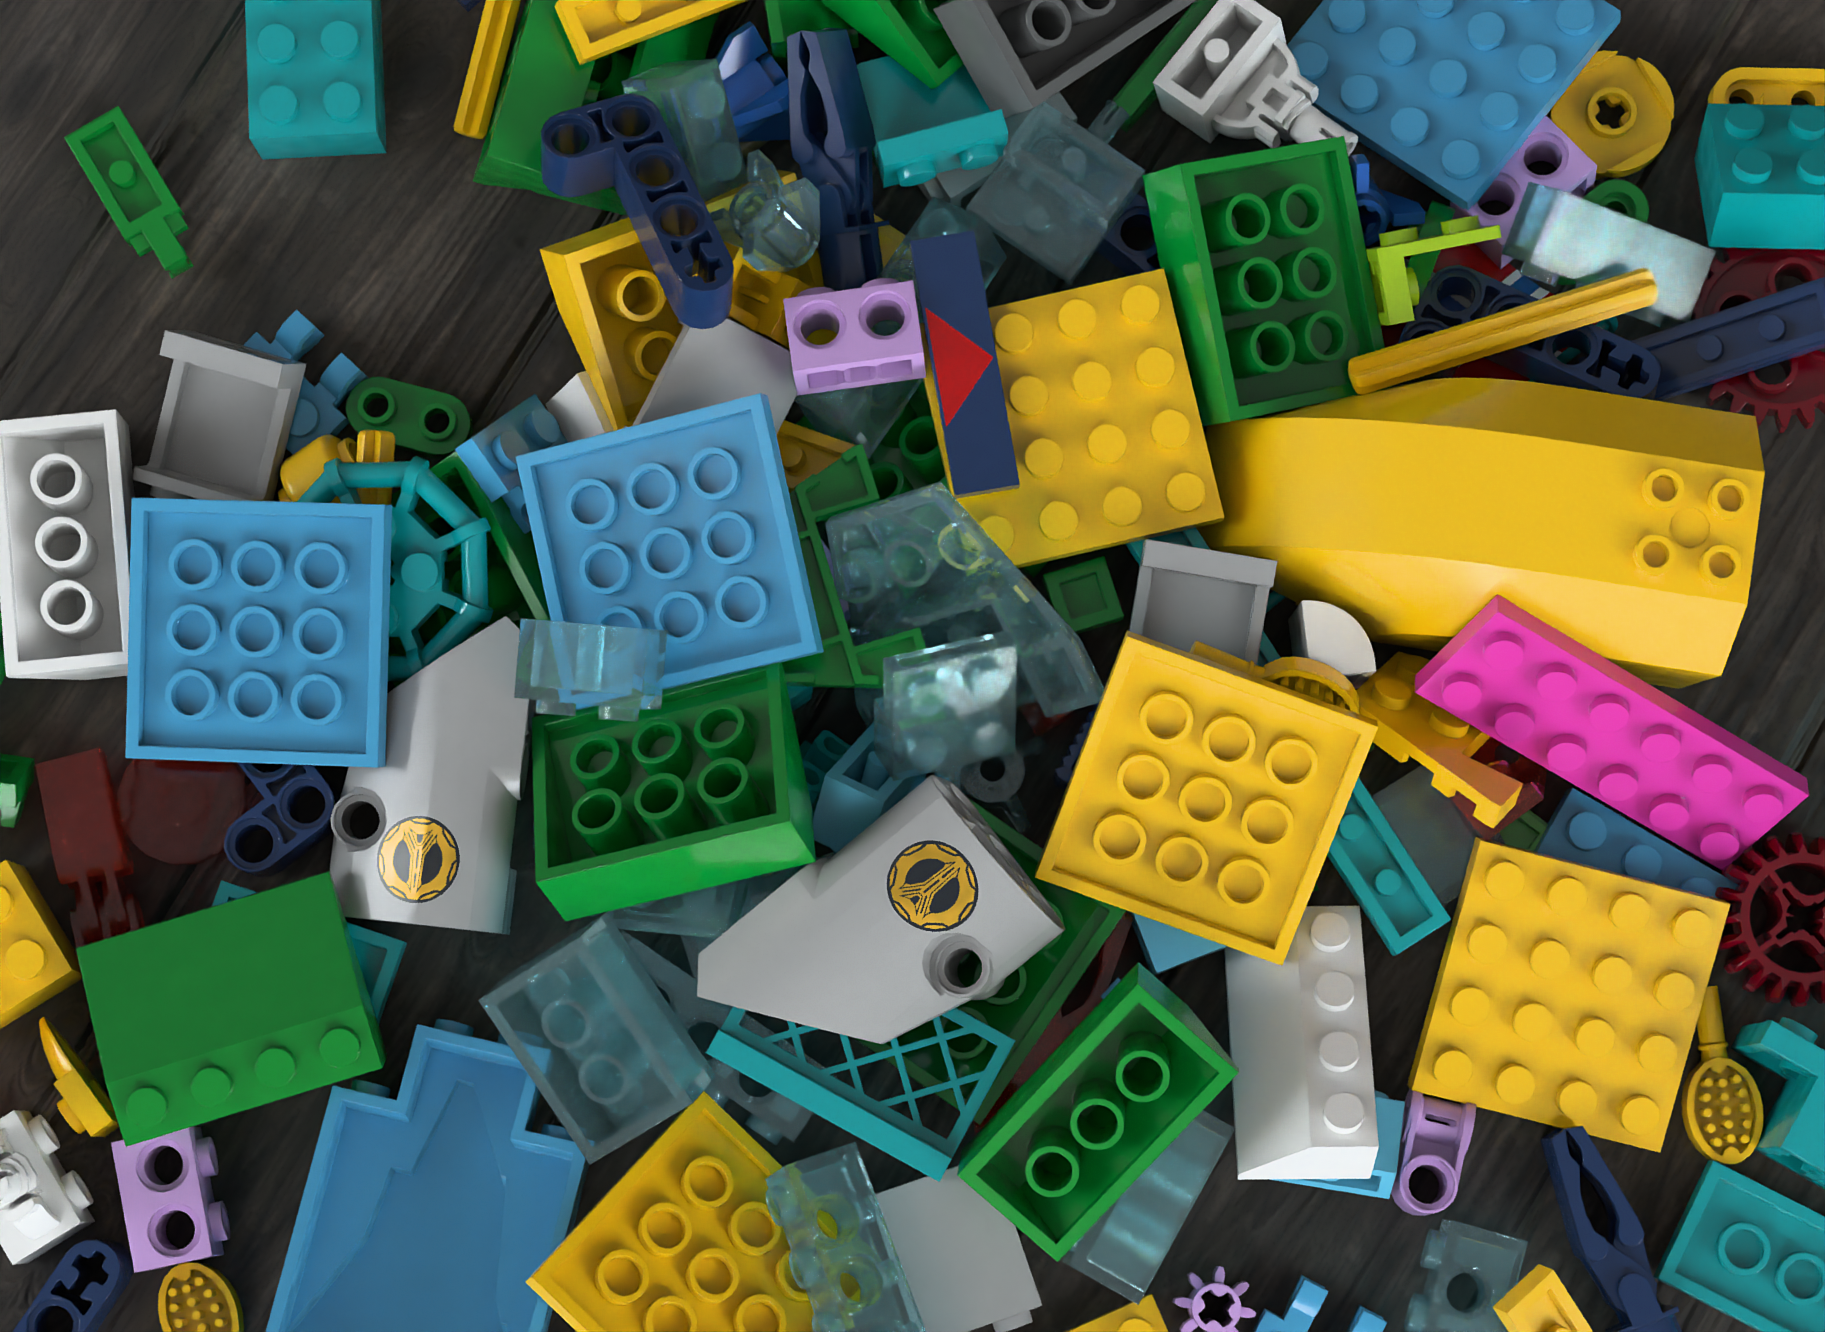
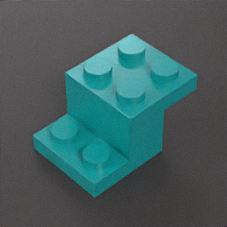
M1782 1017L1779 1023L1773 1020H1766V1022L1744 1025L1741 1027L1730 1048L1787 1080L1763 1123L1761 1137L1754 1150L1825 1190V1050L1814 1044L1818 1035L1806 1026L1786 1017Z

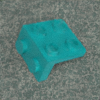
M890 56L857 65L874 128L876 145L873 148V153L883 188L897 184L905 187L922 184L933 179L938 173L962 168L963 170L978 169L994 163L999 157L1006 156L1009 133L1002 109L990 111L965 65H962L934 89H930Z

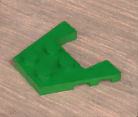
M863 443L858 444L842 453L840 459L818 474H812L794 487L795 490L789 493L824 652L782 662L787 686L922 690L937 687V680L920 627L858 646L853 645L816 523L880 504V498Z

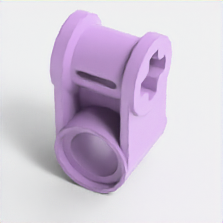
M1409 1088L1404 1106L1397 1173L1391 1191L1394 1202L1402 1211L1415 1216H1426L1446 1209L1454 1201L1458 1191L1464 1156L1468 1150L1474 1128L1476 1104L1468 1102L1466 1104H1459L1412 1091ZM1425 1118L1448 1123L1449 1126L1436 1122L1427 1121ZM1417 1167L1432 1171L1439 1182L1437 1197L1430 1204L1417 1201L1409 1190L1410 1175Z

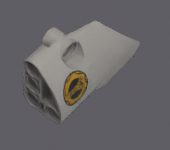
M507 616L448 651L387 693L386 766L379 768L349 767L340 800L334 805L331 814V829L334 832L329 871H331L344 917L510 935L517 870L510 868L517 800L523 798L527 780L532 739V717H534L537 686L536 678L533 676L536 645ZM363 804H371L379 814L380 823L378 829L367 839H358L350 829L351 815L357 807Z
M931 775L829 860L821 858L801 869L698 954L697 997L798 1024L884 1044L970 1000H985L995 995L1003 986L1007 976L1062 933L1065 927L1047 900L965 794L952 782ZM974 951L982 962V972L975 984L965 987L958 977L957 968L963 956Z

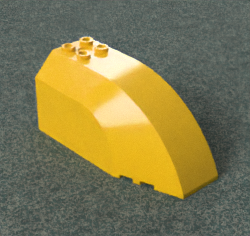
M1441 378L1206 426L1205 439L1225 517L1222 522L1196 527L1210 550L1277 561L1274 584L1270 588L1271 590L1295 601L1296 605H1299L1304 600H1313L1329 603L1341 608L1362 626L1370 641L1440 652L1498 594L1648 684L1679 689L1719 677L1723 673L1748 604L1765 475L1756 416L1545 383L1492 378Z

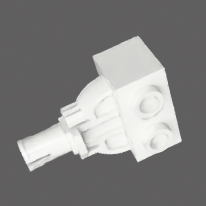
M1218 0L1153 81L1161 109L1210 144L1219 133L1236 139L1258 138L1270 148L1279 147L1281 144L1280 138L1284 141L1288 140L1291 142L1294 140L1297 143H1305L1344 136L1347 153L1350 156L1358 141V136L1355 133L1347 131L1312 106L1318 97L1319 89L1315 84L1300 75L1297 61L1287 47L1281 18L1254 0Z
M13 1110L0 1118V1245L12 1265L31 1262L95 1221L87 1209L89 1205L93 1204V1198L87 1186L74 1170L66 1174L54 1154V1151L60 1148V1143L51 1126L41 1115L33 1118L29 1111Z

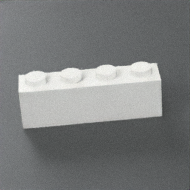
M116 409L0 421V606L5 670L8 678L90 680L127 676L132 498H135L132 479L129 425Z
M1306 906L1282 966L1228 946L1224 948L1231 1060L1239 1068V1073L1232 1079L1238 1180L1367 1179L1371 1177L1379 1148L1360 906Z

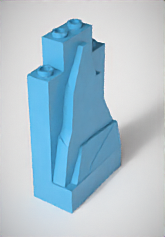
M436 1019L434 1028L419 1024L416 1026L397 1100L389 1099L391 1089L367 1081L353 1080L350 1089L332 1086L266 1332L548 1331L553 1308L525 1281L573 1230L592 1153L589 1145L579 1143L581 1133L543 1124L541 1134L531 1132L548 1068L545 1054L535 1052L536 1042L510 1034H499L498 1041L492 1042L472 1037L474 1028L451 1020Z

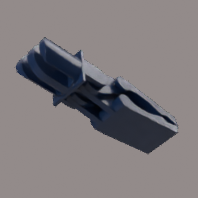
M831 27L815 31L802 30L787 37L792 156L800 165L814 211L817 231L804 233L803 235L804 238L816 237L824 287L831 288L834 291L861 288L868 281L885 278L878 227L889 225V220L875 222L872 206V151L876 145L874 128L847 29Z
M1583 1126L1554 1129L1541 1139L1542 1148L1573 1253L1581 1260L1601 1292L1603 1301L1615 1311L1619 1320L1618 1324L1606 1328L1605 1331L1682 1332L1674 1314L1679 1312L1678 1306L1666 1304L1659 1306L1656 1299L1657 1283L1652 1276L1643 1243L1645 1234L1643 1228ZM1580 1174L1591 1184L1603 1205L1608 1219L1606 1228L1607 1240L1594 1231L1586 1215L1580 1194Z

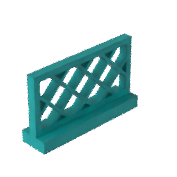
M733 1006L706 1053L940 1182L1016 1040L954 1008L942 1014V1016L964 1028L944 1033L940 1017L938 1016L933 1019L937 1036L899 1046L896 1037L890 1040L892 1049L856 1060L849 1037L840 1034L847 1062L821 1070L807 1062L799 1036L818 1028L806 1025L797 1028L795 1022L787 1021L788 1031L763 1038L740 1025L747 1010ZM975 1033L997 1045L984 1071L957 1078L946 1040ZM792 1037L797 1056L773 1042ZM940 1043L950 1081L912 1091L902 1053ZM895 1056L905 1094L883 1101H877L866 1095L857 1066ZM850 1069L855 1088L830 1074ZM979 1080L965 1105L959 1085ZM953 1088L960 1116L946 1139L922 1125L915 1098ZM908 1101L913 1120L888 1106Z

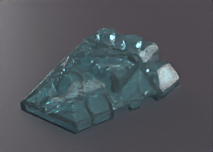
M941 482L834 515L825 523L838 597L848 602L852 625L849 632L853 645H862L920 627L937 680V687L928 690L854 688L857 709L867 728L879 716L935 742L934 748H937L955 724L1035 701L1039 702L1045 717L1100 702L1104 687L1080 637Z

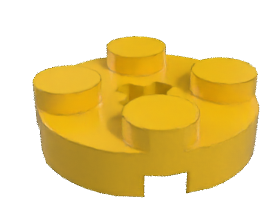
M1597 51L1546 115L1597 165L1595 180L1604 177H1624L1640 171L1650 164L1663 149L1671 131V121L1674 118V98L1663 75L1651 63L1639 57L1635 61L1627 56L1616 55L1618 51ZM1605 100L1610 107H1616L1620 104L1624 108L1625 113L1619 119L1620 128L1612 129L1608 124L1601 125L1597 121L1596 116L1600 111L1597 104L1599 101Z

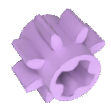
M1221 1266L1215 1267L1212 1281L1203 1283L1200 1277L1192 1272L1187 1274L1188 1281L1194 1289L1188 1298L1179 1296L1174 1297L1172 1301L1180 1307L1187 1308L1190 1317L1181 1324L1179 1328L1181 1332H1192L1197 1327L1205 1330L1204 1332H1239L1235 1325L1240 1317L1252 1318L1256 1316L1255 1311L1241 1306L1238 1297L1246 1292L1249 1284L1246 1281H1241L1234 1284L1231 1288L1224 1285L1225 1271L1224 1267ZM1206 1291L1218 1297L1227 1294L1230 1301L1223 1307L1227 1318L1222 1323H1218L1210 1317L1201 1321L1198 1314L1205 1308L1201 1296Z

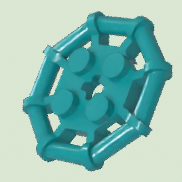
M415 456L411 461L343 463L339 458H335L324 464V472L297 502L331 503L338 496L341 503L362 504L356 488L401 487L396 507H392L391 559L395 564L391 567L390 574L395 579V582L390 587L389 637H400L406 651V656H388V682H404L448 651L466 641L482 622H490L494 610L489 607L487 532L492 529L486 517L480 519L429 469L430 464L428 460ZM421 496L455 530L440 537L414 511L419 497ZM461 545L462 595L450 591L448 579H445L444 562H448L447 550ZM441 605L457 612L425 646L418 629Z

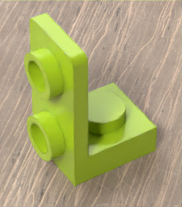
M1479 215L1440 222L1442 230L1440 235L1419 238L1417 227L1379 234L1381 246L1368 248L1366 252L1380 325H1394L1415 321L1412 306L1419 304V286L1414 270L1411 267H1405V256L1502 238L1500 225L1480 227Z

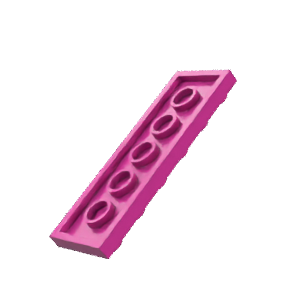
M1498 594L1415 675V693L1722 871L1737 859L1745 849L1747 850L1809 796L1807 778Z

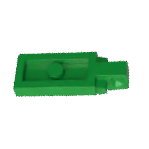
M117 106L65 136L67 144L125 241L130 246L133 245L137 254L142 257L153 250L172 279L192 268L194 265L176 237L189 229L182 217L185 214L121 108Z

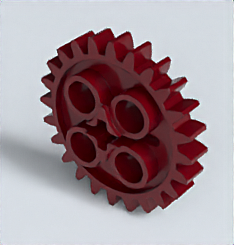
M1723 247L1722 252L1726 263L1723 264L1710 256L1704 259L1702 269L1710 280L1691 276L1687 289L1699 300H1681L1678 313L1688 319L1696 320L1724 309L1777 293L1774 282L1782 276L1796 277L1803 284L1825 277V250L1746 248L1742 252L1740 248ZM1815 350L1778 362L1785 371L1786 380L1776 385L1760 381L1754 371L1711 384L1713 388L1706 400V404L1711 406L1726 398L1731 402L1728 412L1740 414L1743 409L1751 411V416H1756L1757 428L1760 427L1766 415L1774 416L1778 432L1784 433L1791 415H1797L1804 428L1809 429L1815 422L1816 408H1819L1825 415V352Z

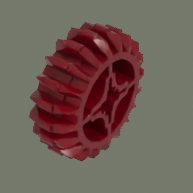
M1801 832L1789 834L1785 848L1776 836L1767 837L1762 840L1763 855L1751 846L1740 855L1745 869L1730 864L1722 871L1724 877L1738 885L1735 890L1728 887H1718L1715 892V896L1718 899L1730 903L1725 922L1728 936L1721 937L1717 951L1733 948L1736 956L1725 963L1724 969L1728 974H1732L1746 967L1749 972L1743 980L1742 988L1747 992L1757 990L1765 980L1767 981L1765 1000L1768 1003H1779L1787 990L1788 999L1792 1007L1806 1006L1809 993H1811L1818 1004H1825V888L1811 895L1800 893L1790 881L1783 883L1775 870L1780 868H1795L1812 873L1825 882V837L1815 838L1810 844L1808 851L1806 840ZM1760 887L1764 893L1759 898L1767 909V921L1761 931L1753 936L1750 924V907L1757 888ZM1817 905L1806 914L1808 922L1802 923V925L1808 927L1807 930L1801 929L1777 935V933L1788 926L1786 918L1793 916L1787 913V909L1792 911ZM1788 944L1795 947L1804 958L1811 956L1819 969L1811 973L1790 971L1777 965L1766 955L1773 949L1781 948L1783 945Z

